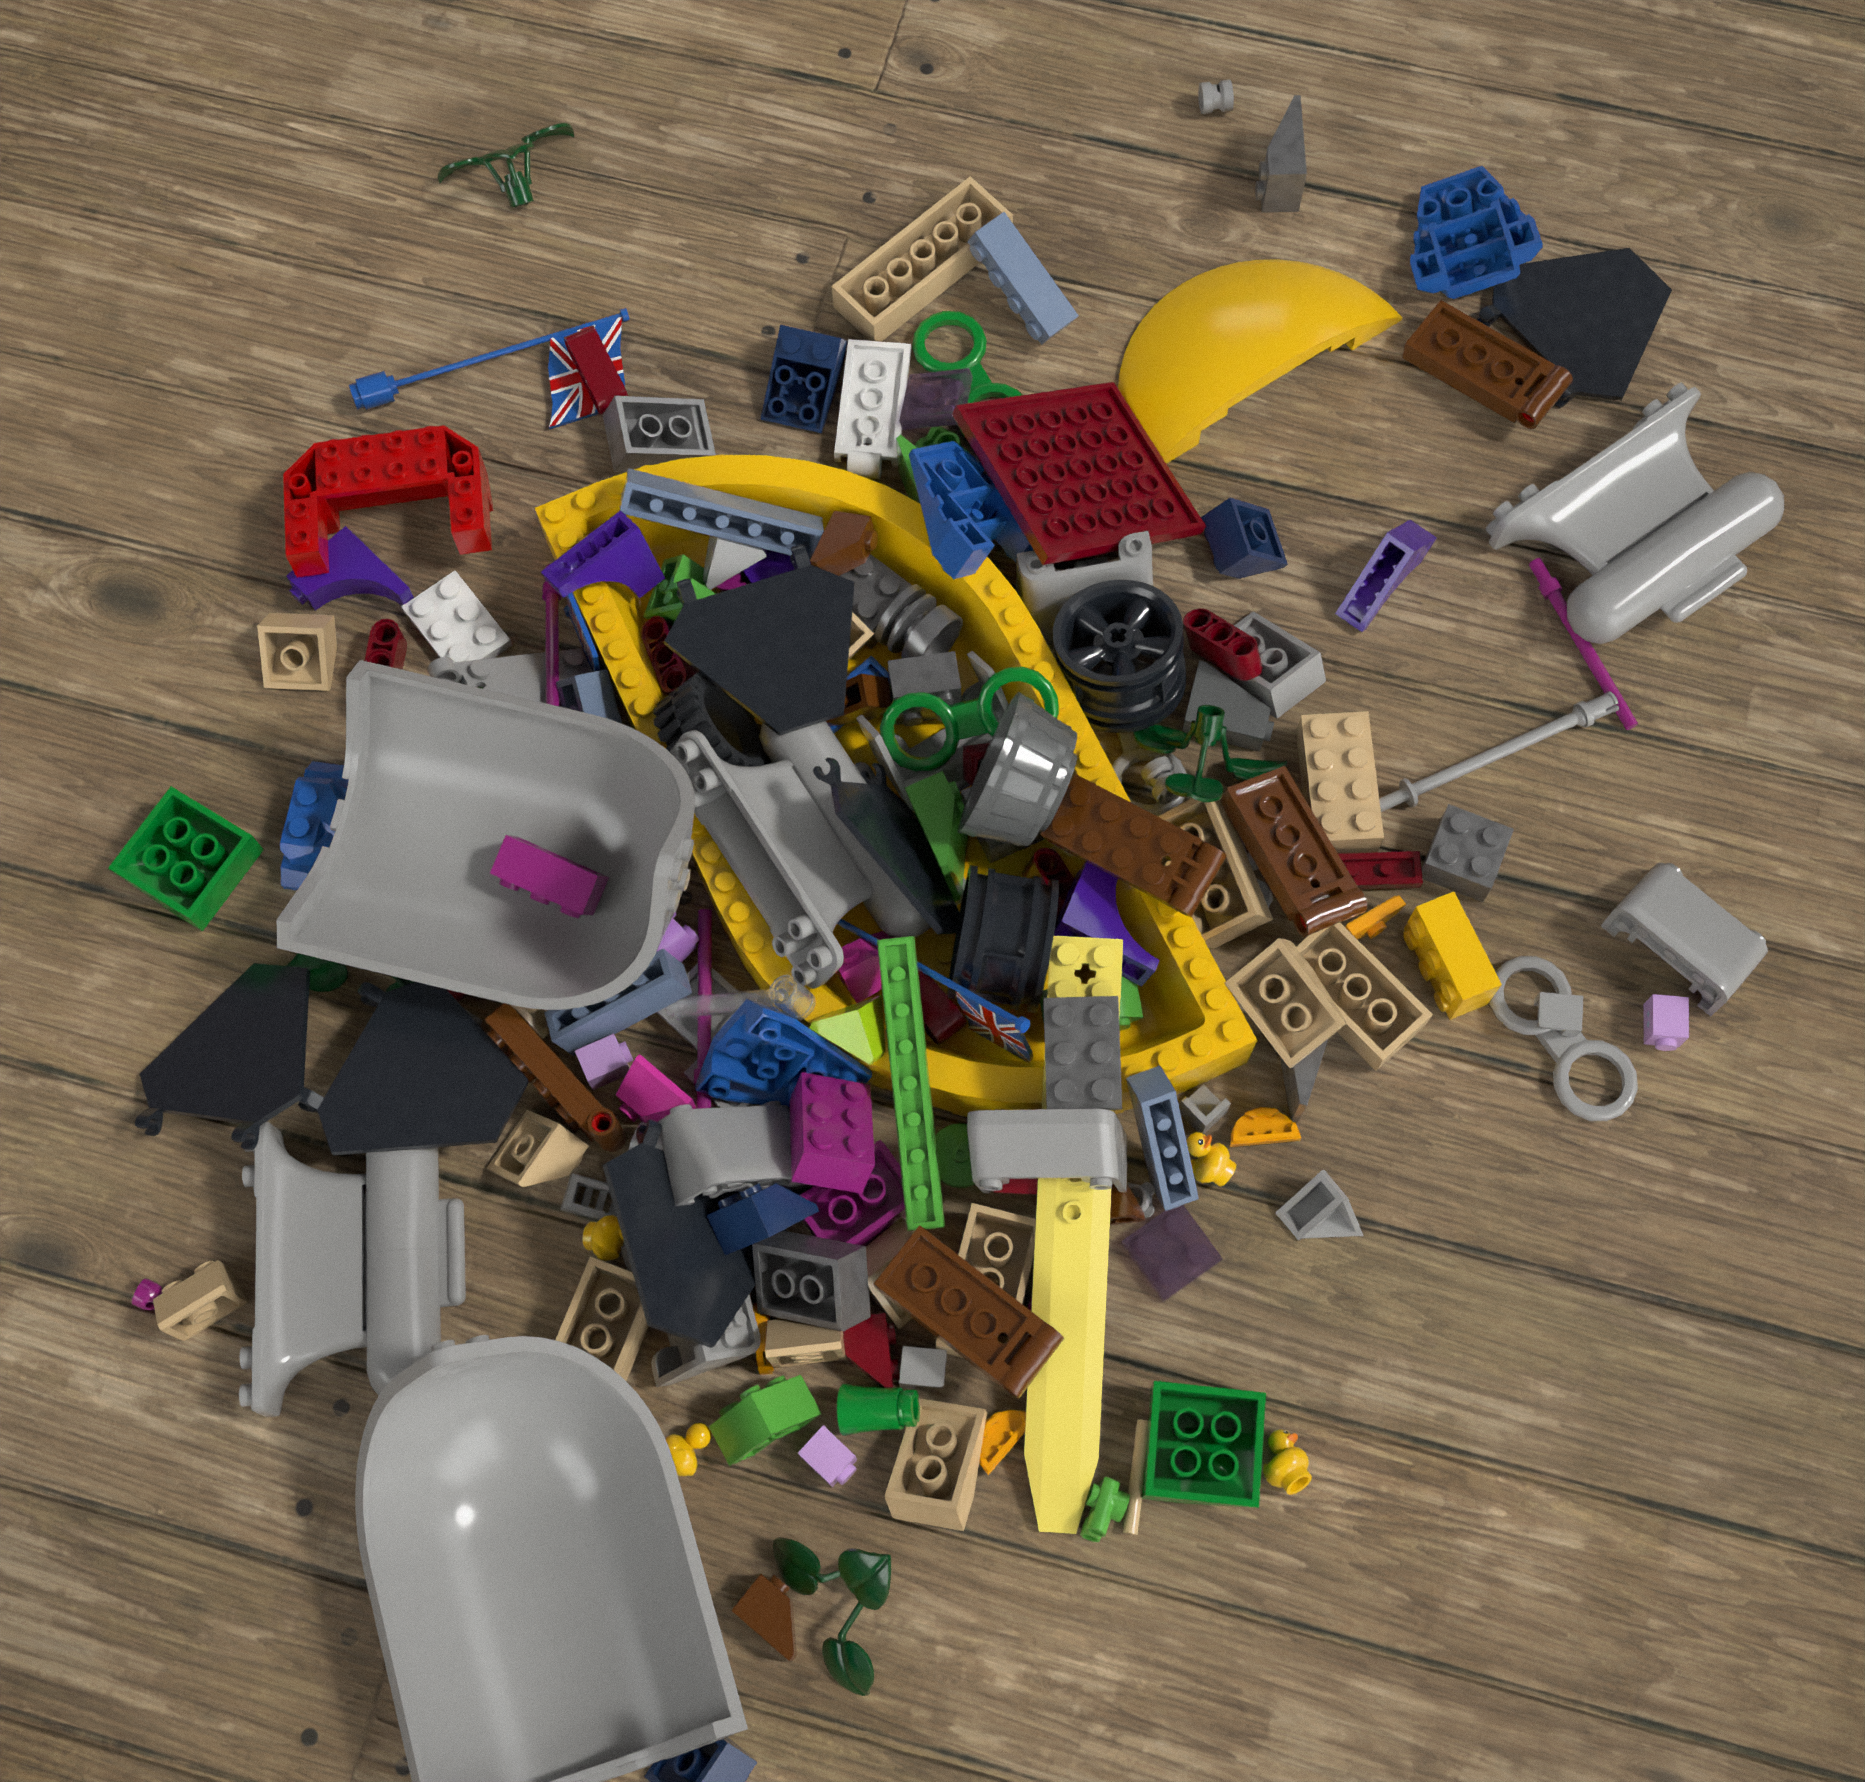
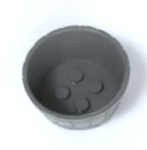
M1017 692L1007 707L979 766L960 817L958 833L967 834L971 837L977 836L1012 843L1017 846H1029L1039 831L1044 832L1050 825L1062 802L1076 765L1077 754L1073 752L1076 746L1077 733L1071 729V726L1059 721L1034 703L1033 699Z

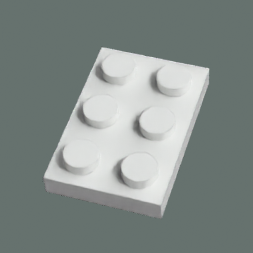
M453 571L401 606L404 613L439 658L449 657L454 663L495 658L512 646L509 637L456 571Z

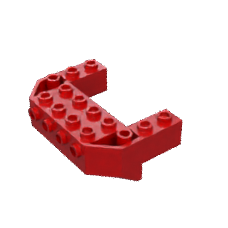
M445 425L317 442L283 473L285 553L296 577L329 573L328 534L340 531V511L448 496L451 533L459 554L492 551L490 512L494 510L488 473L480 450L476 445Z

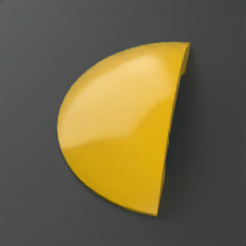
M1269 259L1243 261L1220 266L1201 273L1170 291L1142 319L1124 353L1118 389L1167 464L1198 445L1201 431L1227 416L1228 408L1325 349L1332 352L1346 343L1352 351L1397 324L1403 317L1388 302L1363 284L1339 272L1318 265L1299 261Z

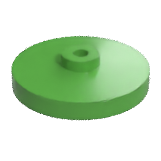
M967 1124L949 1125L935 1135L940 1181L955 1188L973 1186L975 1183L972 1179Z

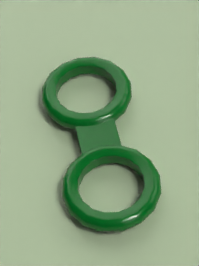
M942 311L930 315L919 324L914 332L912 343L916 360L926 371L937 376L950 377V380L962 397L960 404L979 402L990 397L1007 398L1023 395L1018 389L1003 383H992L980 363L986 353L987 339L982 326L973 317L958 311ZM941 326H958L965 329L972 336L974 347L970 354L960 361L953 363L941 362L934 359L926 350L925 341L929 334Z
M1007 667L993 674L981 688L979 698L948 705L940 697L926 692L907 693L895 699L884 711L880 724V735L893 761L900 767L915 772L932 771L946 764L956 753L959 740L985 733L993 737L999 723L992 713V699L1000 686L1016 681L1032 685L1040 692L1044 700L1045 711L1055 718H1058L1059 715L1058 696L1051 682L1038 671L1026 667ZM911 707H924L934 711L945 725L946 739L944 745L937 753L929 757H916L908 754L899 746L895 739L894 725L896 719L901 712Z

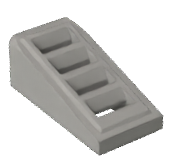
M574 1173L570 1175L560 1210L597 1220L607 1215L617 1216L613 1201L609 1213L602 1211L607 1193H610L608 1183ZM579 1186L586 1187L581 1205L574 1203ZM593 1189L600 1191L595 1209L588 1207Z

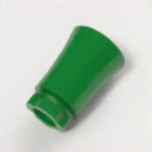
M845 1383L839 1388L837 1420L839 1430L843 1436L879 1430H901L904 1427H916L917 1422H919V1395L914 1389L862 1387Z

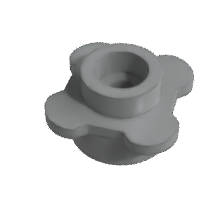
M1145 1182L1142 1185L1127 1183L1135 1198L1140 1197L1139 1205L1144 1212L1145 1218L1151 1217L1155 1211L1152 1205V1195L1155 1193V1187L1149 1182Z

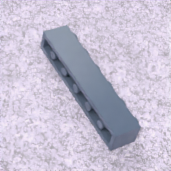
M628 468L620 503V511L626 515L787 555H792L791 547L802 544L807 551L809 560L824 532L823 518Z

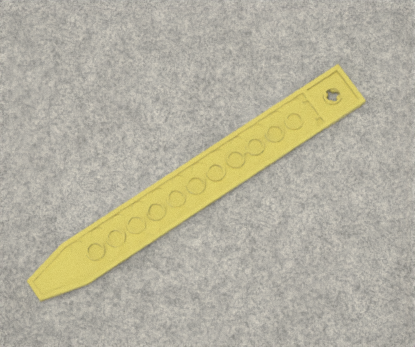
M1054 936L1049 960L1047 998L1118 996L1120 1015L1123 939ZM1082 964L1089 965V969L1096 973L1095 978H1089L1088 984H1081V979L1074 975L1075 970H1081ZM1044 1053V1073H1043L1042 1109H1047V1105H1046L1045 1053ZM1038 1178L1031 1311L1064 1337L1062 1343L1027 1388L1024 1456L1039 1532L1077 1533L1099 1459L1111 1189H1091L1090 1183L1082 1181L1081 1178Z

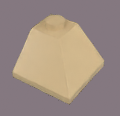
M526 1110L487 1169L521 1187H527L569 1176L572 1170L581 1163L583 1154L589 1145L561 1124Z

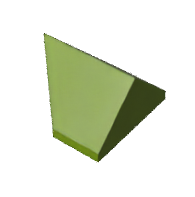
M882 995L824 1014L814 1020L809 1029L871 1065L880 1059L885 1052Z

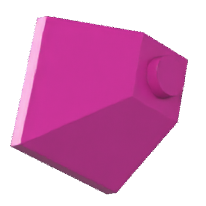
M884 931L871 934L879 940L895 938L889 936ZM863 938L843 946L844 961L837 970L836 975L855 1002L859 1003L882 989L878 947Z
M640 1054L633 1061L616 1093L618 1100L622 1104L618 1109L632 1122H635L637 1119L645 1123L649 1119L658 1122L670 1114V1109L680 1105H691L692 1109H697L690 1096Z

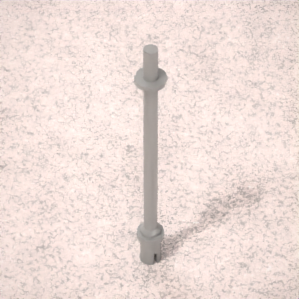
M1608 691L1604 695L1588 702L1580 701L1574 704L1572 713L1412 784L1406 778L1401 779L1399 782L1400 790L1379 798L1381 812L1405 801L1410 807H1415L1418 804V796L1575 725L1587 728L1594 724V720L1618 711L1619 706L1616 705L1618 700L1612 692Z

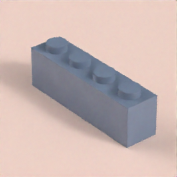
M1005 212L977 230L968 240L973 257L984 264L989 271L988 275L991 282L997 288L1002 289L1007 296V302L1011 310L1022 317L1026 323L1029 335L1033 339L1038 340L1041 345L1069 326L1079 316Z
M661 949L656 952L641 976L615 996L584 1007L548 1010L544 1013L552 1042L575 1056V1050L613 1033L615 1035L690 995L692 990L684 965L665 949Z
M1161 1066L1127 1077L1126 1080L1149 1180L1155 1187V1194L1164 1210L1167 1211L1199 1199L1174 1087Z

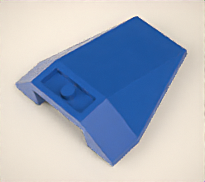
M746 999L713 1037L695 1084V1090L726 1101L759 1105L771 1101H780L781 1105H786L790 1108L789 1101L801 1072L866 1084L872 1078V1071L793 1017L780 1010Z

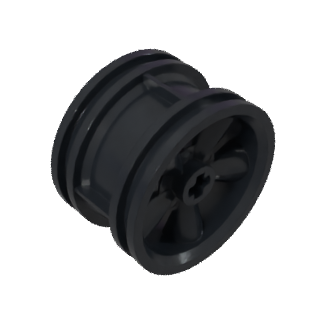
M1120 579L1109 580L1084 588L1073 595L1062 606L1053 626L1055 656L1091 728L1110 733L1140 731L1161 722L1175 710L1186 688L1183 621L1178 607L1167 594L1144 582ZM1139 654L1155 660L1153 664L1140 671H1136L1133 665L1134 659ZM1101 660H1104L1112 666V675L1091 671V669Z
M970 865L959 912L963 920L962 931L955 935L949 979L987 1001L1008 1004L1010 1009L1018 1010L1020 1004H1027V1011L1036 1013L1042 997L1052 949L1058 907L1059 881L1050 879L1048 885H1042L1041 877L1032 876V878L997 873L995 869L987 868L986 874H979L978 866ZM948 987L947 998L955 999L956 992Z

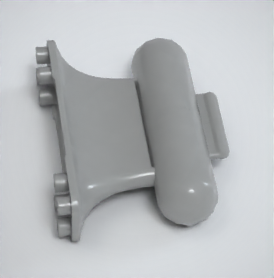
M1682 382L1678 383L1666 395L1670 400L1662 405L1658 399H1655L1644 408L1642 413L1645 417L1635 424L1631 432L1561 480L1554 481L1543 490L1539 491L1534 484H1530L1518 495L1521 501L1513 507L1509 501L1502 503L1493 512L1496 519L1485 528L1491 536L1488 544L1495 550L1520 540L1542 541L1563 550L1591 573L1592 576L1572 591L1567 602V620L1573 631L1585 641L1604 644L1616 640L1658 609H1661L1674 623L1683 621L1746 576L1747 567L1739 560L1736 554L1775 528L1782 519L1784 494L1777 483L1765 474L1749 471L1735 476L1714 491L1697 469L1690 456L1685 436L1687 418L1701 396V392L1696 387L1688 390Z
M826 721L781 736L762 723L759 739L771 764L751 767L732 765L720 759L701 732L691 730L684 733L670 753L679 761L691 779L695 794L694 813L700 823L706 827L771 928L770 932L774 936L772 940L773 949L778 956H786L793 966L791 970L792 979L798 986L803 987L807 985L810 988H817L825 984L842 966L844 961L843 950L833 935V930L840 919L861 902H863L878 927L889 936L895 938L918 937L931 928L835 814L830 785L819 780L814 775L813 768L815 766H820L825 775L829 773L830 765L825 759L830 757L836 759L840 765L842 782L867 784L860 774L862 771L868 772L871 779L876 777L868 764L864 762L854 764Z
M265 1122L260 1126L259 1140L255 1149L245 1150V1152L254 1153L255 1165L244 1166L242 1170L244 1186L253 1187L254 1196L256 1197L255 1328L252 1329V1346L241 1347L239 1356L241 1368L251 1369L252 1383L240 1385V1405L242 1407L251 1406L252 1411L265 1417L279 1416L285 1390L298 1372L321 1358L367 1347V1374L370 1386L379 1396L381 1391L395 1376L413 1364V1358L432 1352L431 1346L441 1342L440 1307L459 1306L465 1301L464 1204L462 1200L457 1198L439 1200L438 1147L366 1153V1174L333 1173L309 1167L294 1159L285 1149L282 1133L271 1123Z

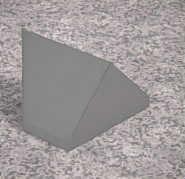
M709 536L703 581L707 588L711 590L767 556L762 548Z
M1325 1170L1320 1171L1275 1212L1298 1241L1305 1238L1364 1236L1348 1197Z

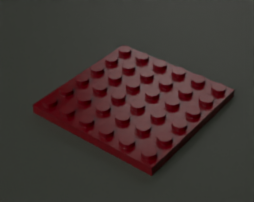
M1114 382L955 406L952 416L1042 565L1118 551L1120 541L1125 536L1133 533L1148 531L1151 544L1201 535L1206 527Z

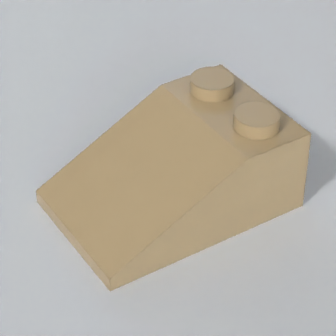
M1278 938L1225 982V985L1289 1068L1294 1067L1347 1024L1313 968L1290 940Z
M776 1317V1320L767 1321L765 1354L766 1359L774 1368L847 1360L843 1331Z
M919 1398V1422H917L916 1427H906L884 1496L894 1519L964 1531L974 1498L987 1416L986 1409Z

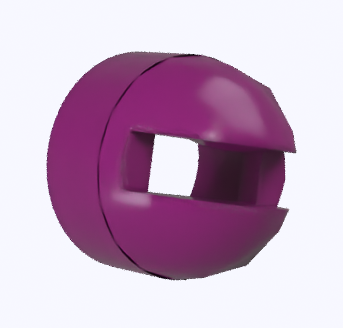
M143 1279L133 1295L132 1305L144 1310L155 1309L153 1299L162 1294V1287L152 1280Z

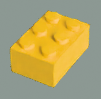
M1453 891L1415 907L1404 927L1403 936L1408 948L1411 951L1415 950L1420 960L1419 969L1423 978L1426 981L1430 980L1435 990L1434 999L1440 1011H1445L1449 1020L1486 1006L1502 984L1455 892Z

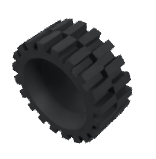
M696 673L656 704L657 707L653 711V714L656 716L653 719L654 725L661 730L657 733L660 741L666 743V749L669 752L684 733L697 730L706 737L717 756L729 764L745 767L771 764L759 739L762 725L757 724L754 720V715L701 673Z

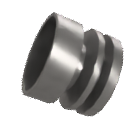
M914 584L902 591L884 612L875 631V640L884 646L888 645V650L896 654L902 651V659L945 653L951 649L958 638L963 626V619L943 604L936 607V598L926 594V590Z

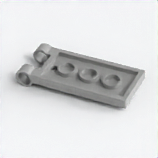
M582 648L559 651V681L575 675L593 672ZM545 652L455 663L449 657H441L432 661L427 669L431 677L473 687L480 686L486 690L546 703ZM559 696V707H562L561 700H560V696Z

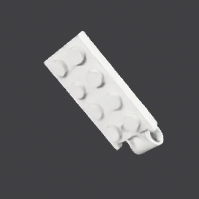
M848 339L834 460L835 462H841V457H848L847 471L865 478L880 479L882 460H889L892 466H898L896 438L900 434L902 435L911 344Z

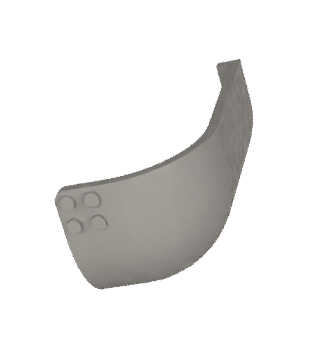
M359 660L346 677V750L342 778L349 781L345 800H337L330 829L335 831L330 847L322 846L311 871L276 920L277 948L525 1008L563 1010L584 1007L604 1001L625 990L647 969L678 908L682 892L687 889L690 879L688 862L694 846V840L691 839L695 794L691 779L679 761L666 748L645 734L616 721ZM505 835L518 836L608 876V882L594 915H581L579 919L573 918L560 912L561 905L550 901L549 905H545L529 898L531 892L520 887L518 891H514L500 885L499 881L501 878L490 874V871Z
M480 1335L468 1339L465 1342L466 1344L455 1345L454 1340H447L432 1345V1352L413 1358V1364L400 1372L385 1386L373 1405L359 1449L355 1487L359 1550L412 1782H604L747 1730L748 1727L675 1464L660 1426L637 1392L612 1368L593 1355L569 1344L542 1337L518 1336L490 1340L489 1335Z

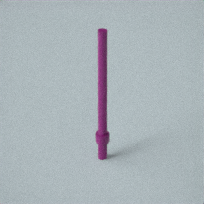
M1541 558L1534 559L1529 563V566L1540 583L1538 588L1545 600H1550L1604 694L1610 691L1617 698L1618 704L1616 705L1619 706V710L1616 711V714L1626 730L1634 728L1638 725V722L1590 642L1585 641L1576 634L1567 620V602L1561 594L1563 590L1555 577H1551Z
M545 580L542 585V598L545 601L546 704L559 706V692L556 682L559 681V601L562 599V596Z
M710 909L698 910V937L700 940L698 941L697 1068L694 1069V1085L697 1082L711 1045L712 910ZM697 1091V1109L711 1108V1096Z

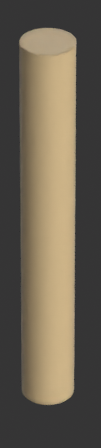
M1137 1420L1128 1487L1130 1499L1125 1511L1123 1533L1138 1535L1149 1422L1147 1420Z

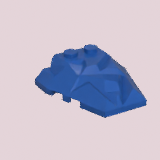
M1483 166L1421 187L1417 212L1418 230L1414 231L1415 249L1414 254H1411L1410 265L1418 290L1433 294L1441 291L1448 298L1456 299L1517 278L1520 274L1519 265L1531 261L1543 248L1535 219L1530 214L1525 215L1514 198H1508L1504 193L1503 186Z
M312 761L305 769L304 777H298L295 782L280 841V850L284 855L281 864V886L284 889L298 890L311 871L322 846L329 848L335 831L330 829L337 800H345L349 781L342 778L344 765Z

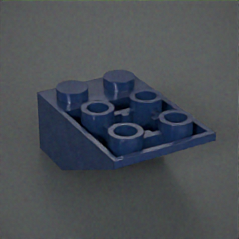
M780 325L761 420L822 433L841 376L848 341L839 337Z

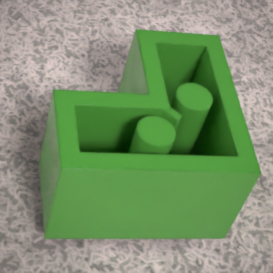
M684 554L664 559L661 571L665 579L654 587L643 617L648 620L653 616H660L673 626L683 607L677 596V582L684 579H690L697 600L716 594L708 589L703 581L704 568Z
M782 1375L767 1383L762 1390L759 1385H756L739 1395L741 1401L733 1402L719 1411L721 1417L712 1423L709 1428L728 1465L731 1466L755 1456L773 1441L801 1430L822 1413L801 1375L788 1380Z

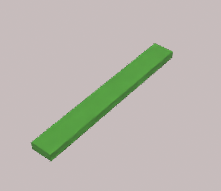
M908 936L877 940L907 1231L916 1230L919 1225L924 1229L945 1227L915 937Z

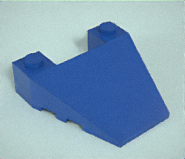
M955 441L916 448L910 451L909 458L932 554L948 575L953 579L975 574L995 546L991 542L994 539L1004 549L1005 554L1013 559L1015 563L1017 561V553L1034 551L994 483L984 473L985 469L981 462Z

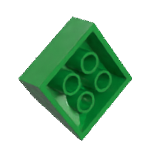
M170 786L108 869L176 916L203 932L264 849L251 834Z
M1154 1381L1150 1391L1142 1499L1186 1504L1259 1508L1266 1393Z

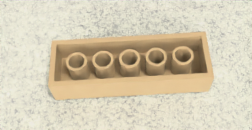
M970 176L833 284L834 308L869 341L882 342L980 263L971 254L968 240L977 230L1003 212L1006 213L1013 223V214Z

